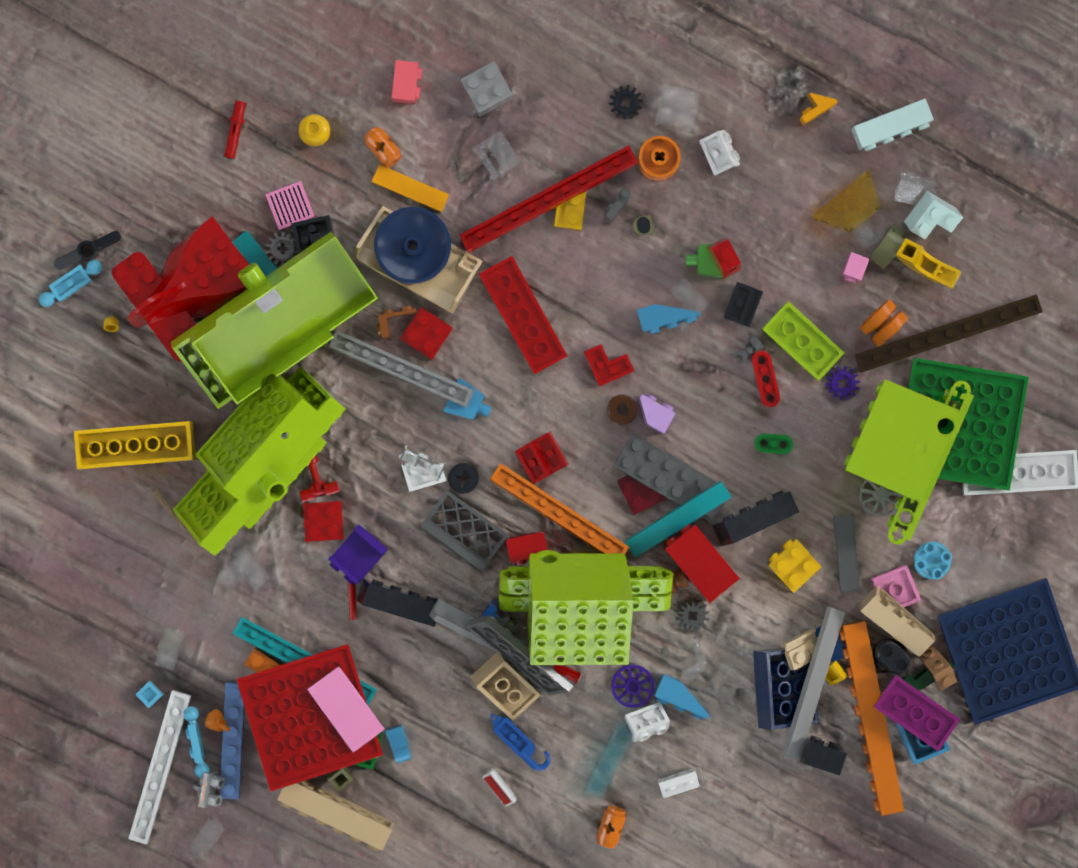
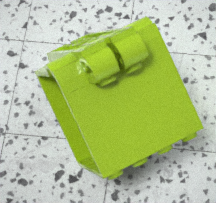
M886 379L883 383L879 382L875 394L878 396L875 401L871 400L867 409L870 412L868 419L863 418L859 427L862 430L860 437H855L851 446L855 449L852 455H847L843 465L847 466L845 470L904 495L903 498H898L894 507L898 510L895 516H890L886 525L890 527L888 538L893 544H902L906 539L911 541L974 397V395L970 394V385L965 381H958L954 383L950 390H945L941 399L945 401L944 404ZM963 386V390L966 392V394L962 393L959 400H962V404L956 400H950L951 396L956 398L958 391L955 388ZM948 418L953 422L954 429L951 433L942 434L939 432L937 425L941 419ZM904 511L911 514V519L908 522H903L900 519V514ZM901 527V535L903 537L894 539L892 532H897L898 528Z
M544 550L537 554H530L529 566H508V569L500 572L499 608L508 612H527L530 665H629L632 612L666 611L670 609L673 572L663 569V566H628L624 553L559 554L556 551Z

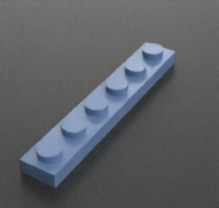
M226 682L224 719L230 730L226 731L223 729L221 777L225 778L223 788L220 789V796L222 799H239L244 704L238 684Z

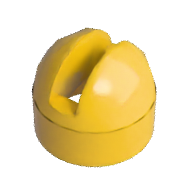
M106 317L103 325L104 330L108 332L118 331L119 321L117 317Z

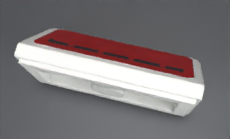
M492 768L483 775L485 782L505 806L516 802V795L495 769Z

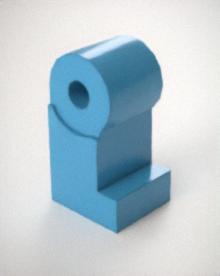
M403 724L386 729L385 733L391 745L396 763L411 760L410 745Z

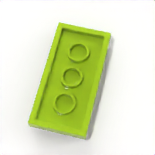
M789 301L762 328L774 342L817 381L844 354L834 342Z

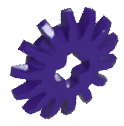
M847 366L843 367V371L836 367L837 373L831 370L830 372L833 377L827 376L826 378L831 380V383H826V386H831L828 393L835 392L833 398L838 394L839 400H842L843 396L849 400L848 394L855 396L856 394L853 390L859 391V387L855 386V384L860 383V380L855 381V377L858 374L852 375V368L847 372ZM845 378L848 386L839 388L838 380Z

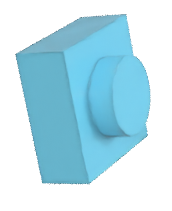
M150 680L135 695L150 708L163 693Z

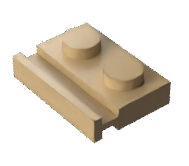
M810 629L782 643L790 670H796L811 662L818 639L815 635V629Z

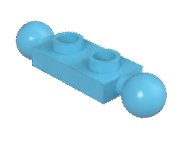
M91 260L88 262L86 269L82 265L77 266L49 285L52 292H43L39 296L40 304L44 307H50L53 305L55 298L59 302L64 301L92 282L89 275L99 274L102 270V264L98 260Z
M189 706L183 712L184 718L189 721L188 728H186V736L191 741L192 747L189 748L191 759H194L195 763H197L194 770L195 775L203 778V773L210 772V768L204 762L206 758L199 723L196 721L199 716L198 709L194 706Z

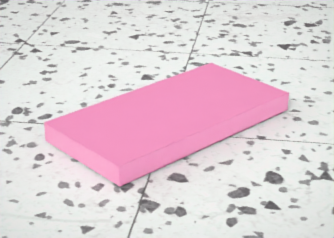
M337 667L307 689L353 753L385 730L340 667Z

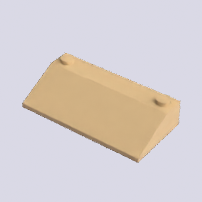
M382 206L357 244L352 259L453 314L483 261L451 244L449 260L445 268L435 278L421 284H405L392 279L382 270L374 252L376 231L381 222L393 212ZM411 244L409 248L415 250L416 245Z

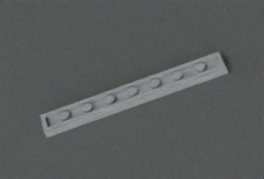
M335 330L334 338L331 339L329 348L463 407H468L475 390Z
M831 607L826 609L782 753L786 757L801 760L845 612Z

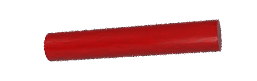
M347 581L349 620H357L355 582L350 584Z

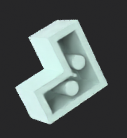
M926 191L904 222L911 232L926 239L937 224L952 233L963 216L957 208Z

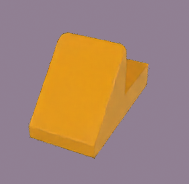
M809 93L807 97L814 109L811 106L801 112L803 116L799 120L804 126L834 107L838 101L834 98Z

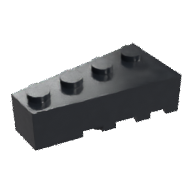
M783 490L772 494L773 498L769 500L766 498L755 502L756 506L751 508L746 506L739 510L740 513L733 515V513L722 518L723 521L712 525L721 546L734 544L799 513L791 492L783 493Z
M363 578L357 601L361 605L435 627L436 621L429 615L438 600L437 598L431 596L423 598L419 596L420 593L411 590L404 592L401 591V587L395 585L389 587L383 585L384 582Z

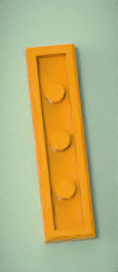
M380 164L371 181L441 213L449 198V194Z

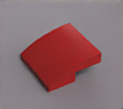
M551 431L515 451L533 484L569 465Z

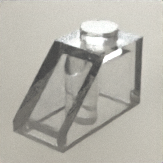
M407 445L398 463L436 481L439 480L446 465Z

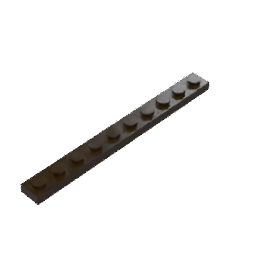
M1036 294L855 354L854 357L859 371L862 373L1042 313L1043 311Z

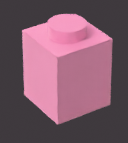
M851 252L848 255L841 276L845 277V281L853 284L860 282L869 259Z

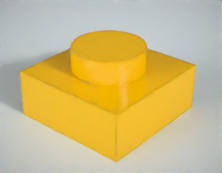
M837 661L830 663L825 678L830 686H833L847 677Z

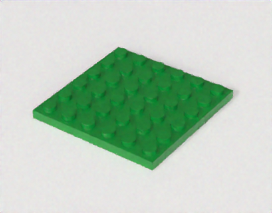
M913 358L908 389L944 404L945 401L941 399L945 390H950L954 383L958 381H965L970 385V394L974 395L938 479L1010 491L1029 380L1028 376ZM964 387L955 388L958 394L956 398L951 396L950 400H956L962 404V400H959L962 393L966 394L963 390ZM944 418L938 422L937 427L940 433L949 434L953 431L954 424L950 419Z

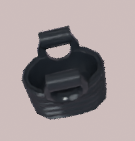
M882 639L875 645L873 651L874 665L882 673L901 674L907 671L910 666V659L907 655V649L902 643L895 639Z

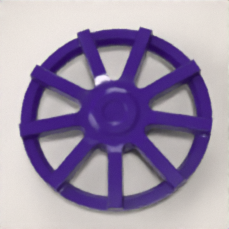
M631 664L620 668L612 679L611 689L613 696L623 706L630 708L643 706L651 699L654 692L652 675L647 669L639 665ZM631 668L640 669L635 678L632 676ZM628 669L629 679H626L620 673ZM644 671L649 678L639 681V677ZM616 678H621L625 684L615 685ZM651 682V690L641 687L642 684ZM615 688H625V691L620 696H617ZM639 691H644L650 694L645 700H643V698L639 694ZM627 693L630 694L629 704L621 700ZM634 694L637 695L641 703L632 704Z

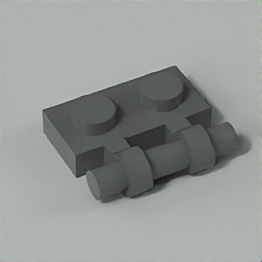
M622 189L619 192L616 203L611 202L605 209L604 220L609 224L614 221L629 201V190Z

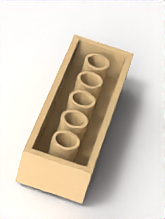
M307 780L282 788L277 799L283 807L288 809L293 807L298 810L297 813L304 817L311 816L315 818V822L323 826L328 824L333 827L335 832L339 834L346 833L350 835L352 840L358 843L363 841L374 851L383 850L395 825L394 822Z

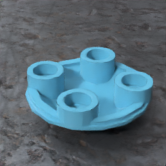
M935 541L926 542L915 552L913 558L914 567L924 578L941 579L950 569L952 554L941 543Z

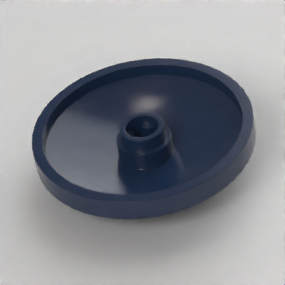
M405 207L392 212L381 222L374 238V252L378 264L392 279L405 284H421L435 278L445 268L451 253V239L446 225L436 214L420 207ZM411 244L416 245L415 250L409 248Z

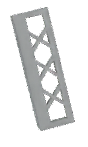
M440 599L437 600L429 615L434 621L494 650L466 627L468 621L476 617Z

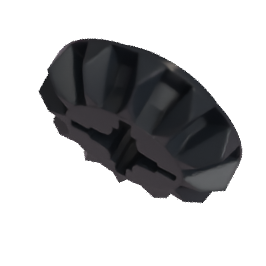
M457 464L451 468L448 474V483L457 493H469L478 484V473L470 464ZM466 470V477L472 480L465 481L463 487H461V480L455 478V476H462V473Z

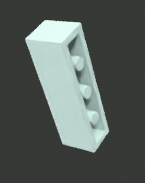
M925 98L856 125L851 131L859 151L862 149L869 151L876 148V144L880 142L887 144L894 141L893 137L901 135V138L912 134L911 130L917 128L919 131L930 127L929 123L934 119Z

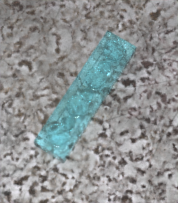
M618 721L585 787V791L601 799L632 740L633 734L627 724Z

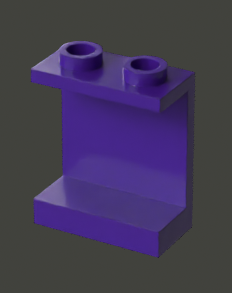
M358 524L337 551L329 557L328 560L331 561L329 565L335 571L341 570L346 574L344 578L350 584L354 582L359 584L388 549Z

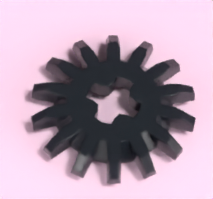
M627 85L626 90L619 86L620 92H617L615 89L613 92L616 96L610 95L614 102H610L609 105L615 107L611 112L617 110L616 117L623 114V120L626 119V115H629L630 119H632L631 113L638 115L639 113L636 109H642V106L638 105V103L643 102V99L638 100L641 93L635 94V87L630 91V85ZM622 98L631 100L629 103L630 107L621 106Z

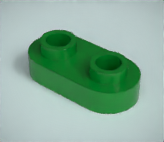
M760 434L755 438L754 446L761 453L787 454L793 448V441L787 435ZM763 439L767 441L765 447H762L760 444ZM781 441L786 443L785 448L779 446Z

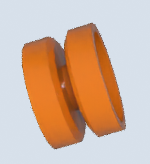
M654 136L646 140L641 146L637 159L639 163L638 168L642 175L649 180L656 182L665 181L677 171L681 155L680 149L672 139L665 136ZM657 156H659L662 158V161H656L655 159Z
M890 298L877 308L859 327L865 335L871 334L877 329L871 338V341L877 347L893 337L909 318L903 311H898L890 317L896 309V304Z

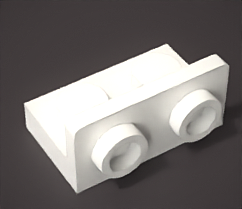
M725 130L717 131L699 140L714 176L740 165L739 155L736 150H733L731 145L732 139Z
M660 702L625 715V720L633 734V742L645 741L655 734L661 735L669 728L670 720Z
M694 768L658 779L663 798L699 787L698 777Z

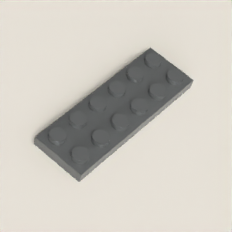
M631 433L613 465L614 468L679 506L717 483L634 433ZM724 503L700 518L713 524Z
M488 615L471 619L466 624L468 629L548 695L570 692L573 685L568 682L565 676L558 674L552 665H530L529 649L526 647V644L516 639L509 629L498 624L496 618Z

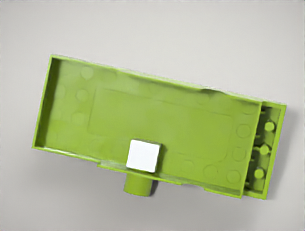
M331 231L267 276L264 275L256 263H252L238 273V277L247 290L170 343L217 409H219L232 399L236 404H239L261 388V381L266 376L274 374L278 377L334 338L330 331L378 298Z

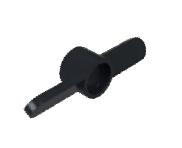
M113 231L92 242L84 240L78 244L77 249L57 258L54 261V266L56 269L62 270L83 259L87 261L95 260L99 255V251L118 242L121 239V234L118 231ZM87 244H92L94 247V253L90 257H84L82 253L83 247Z

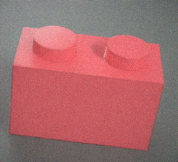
M395 60L392 90L393 102L416 104V99H420L421 87H418V80H422V68H419L418 62Z

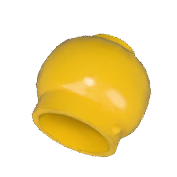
M311 114L303 118L298 129L300 139L305 144L313 147L321 146L327 142L331 132L329 122L317 114Z

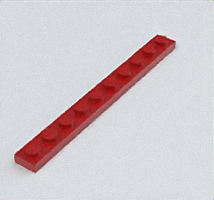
M628 145L459 236L467 252L470 253L639 163Z

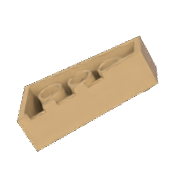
M876 585L862 600L860 611L888 632L896 641L902 643L911 654H916L920 657L935 641V635L879 585Z

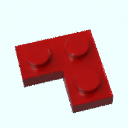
M602 344L584 351L599 387L634 372L627 354L609 361Z

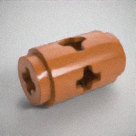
M378 126L371 129L364 136L365 144L383 166L386 165L387 168H390L402 158L400 149L392 142L387 133Z
M608 805L607 809L604 810L601 825L596 835L597 844L610 849H614L615 845H618L626 820V811L624 809ZM609 823H611L612 827L615 828L614 831L610 830V826H608Z

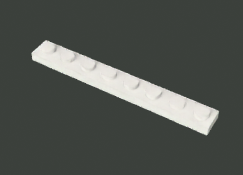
M175 690L171 692L129 835L130 840L143 844H148L184 723L183 712L189 706L191 699L189 694Z

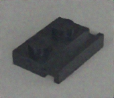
M737 282L723 318L749 328L763 291Z

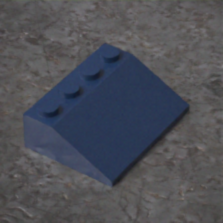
M785 648L753 651L758 728L775 730L791 727L810 665L808 663L796 670H790L784 653ZM818 704L812 724L819 723Z

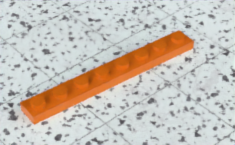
M500 463L490 478L491 482L600 553H624L625 555L629 549V546Z

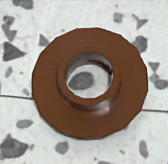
M625 394L613 397L607 407L610 419L620 425L632 422L638 412L635 400ZM626 404L628 413L619 415L617 412L618 405Z

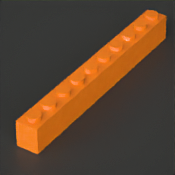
M861 620L842 624L839 637L840 641H844L846 647L842 651L844 660H848L849 667L846 668L848 679L852 680L853 686H850L852 698L855 697L856 705H854L856 717L859 716L860 719L858 731L860 736L863 735L864 743H861L863 754H867L868 762H865L867 773H871L872 780L869 781L871 792L875 793L876 799L873 800L874 808L881 816L903 812L904 806L885 714L873 707L881 694L866 621Z

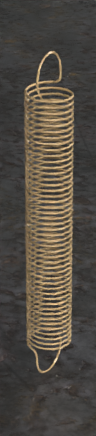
M159 490L157 493L155 491L153 496L155 495L158 502L162 503L165 510L167 509V512L177 522L179 518L175 513L173 514L172 509L174 507L166 501L167 499L162 493H159Z

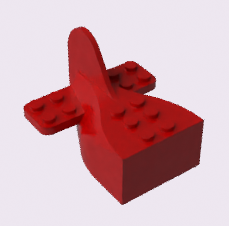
M212 216L171 251L160 274L142 252H135L112 269V277L135 307L127 317L130 324L136 328L148 324L173 359L182 362L173 350L170 342L195 326L196 323L193 319L208 317L246 291L247 288L239 279L238 273L249 264Z

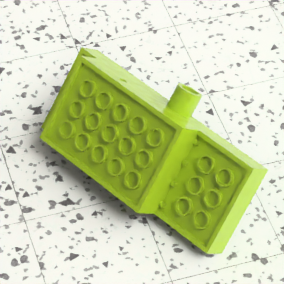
M301 366L288 380L281 375L278 377L274 374L266 376L261 381V388L243 400L195 454L207 471L175 506L173 512L198 544L216 556L243 525L251 529L261 516L271 508L275 501H280L288 491L287 487L296 480L301 471L323 449L327 442L322 438V435L341 417L345 408Z

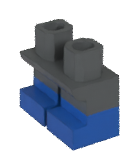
M492 599L481 617L492 616L497 619L498 624L513 633L518 622L511 618L512 612H501L498 610L499 602Z

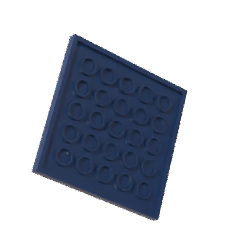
M1047 578L937 615L974 725L1078 690V668Z

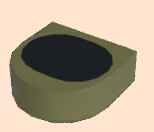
M644 215L635 219L633 229L636 234L641 236L653 234L651 215Z

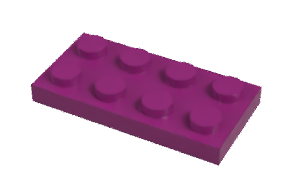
M897 675L893 676L873 706L938 752L961 720Z

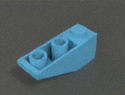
M657 304L637 310L643 332H649L650 335L661 332L660 329L664 327L668 329L676 328L679 326L678 323L684 321L686 324L697 321L696 318L701 316V312Z
M662 673L654 692L658 702L665 705L668 702L675 705V709L681 712H685V710L693 712L692 716L700 720L703 717L709 718L706 710L680 680Z

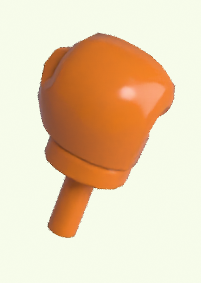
M214 709L207 714L204 722L206 728L221 732L223 729L226 731L230 730L220 710Z

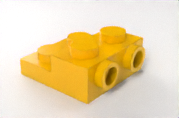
M789 539L783 544L782 547L784 549L779 554L775 552L769 557L768 560L770 562L767 565L794 593L821 568V565L797 539L793 541Z

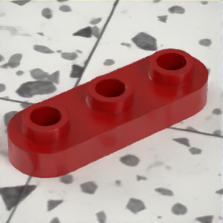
M758 351L752 356L751 362L760 400L764 406L774 407L780 401V393L771 356L766 351ZM759 357L764 358L763 364L758 363ZM763 376H767L769 378V381L767 383H764L762 381ZM768 394H771L773 396V400L771 402L768 401L766 398Z

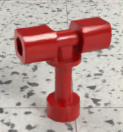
M317 455L308 465L313 484H310V489L299 491L302 503L314 500L320 495L326 494L328 496L340 492L337 481L325 484V481H320L316 463L319 462Z

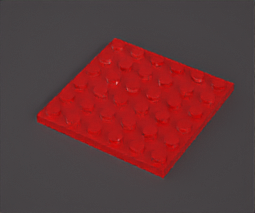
M348 644L236 679L270 792L383 756L377 736L353 753L307 690L337 667H340L367 704Z

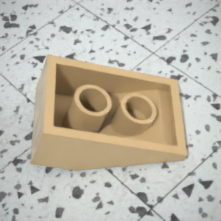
M497 652L470 676L475 686L512 721L541 695L517 668Z

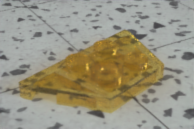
M867 170L812 215V219L815 222L821 221L827 223L828 226L838 227L843 231L851 233L877 212L880 206L870 171Z

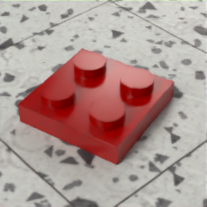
M421 307L400 339L433 360L453 328Z
M342 501L303 503L305 542L344 539Z

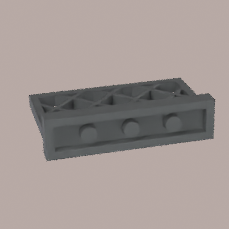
M448 490L419 527L480 573H482L509 536ZM447 496L454 500L455 508L444 510L443 501ZM466 509L469 511L470 520L460 521L458 510ZM456 511L457 522L446 523L445 512ZM442 513L444 523L435 524L430 519L434 514ZM471 522L473 533L462 534L460 524ZM474 522H484L486 531L475 532ZM458 524L459 535L451 536L448 533L447 526ZM497 532L503 537L499 543L491 544L489 533ZM486 533L488 544L477 546L476 535ZM473 535L475 546L466 547L463 545L462 537ZM489 547L490 555L486 561L479 556L478 548Z

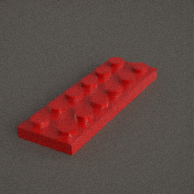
M513 256L479 273L481 280L534 375L568 357Z

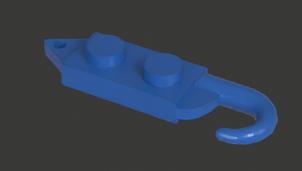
M490 715L494 727L493 731L532 769L542 771L549 766L551 758L547 751H544L546 761L543 764H538L531 758L535 751L534 743L507 716Z

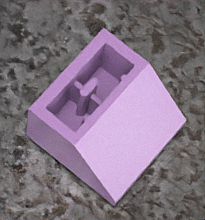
M648 393L645 396L641 394L638 400L645 425L664 434L676 414L672 411L674 408L666 403L660 405L655 402L657 398Z

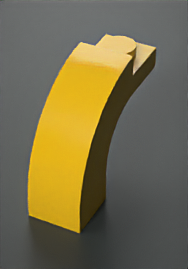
M906 238L896 254L903 264L916 273L950 289H953L961 275L960 270L929 255L923 246Z

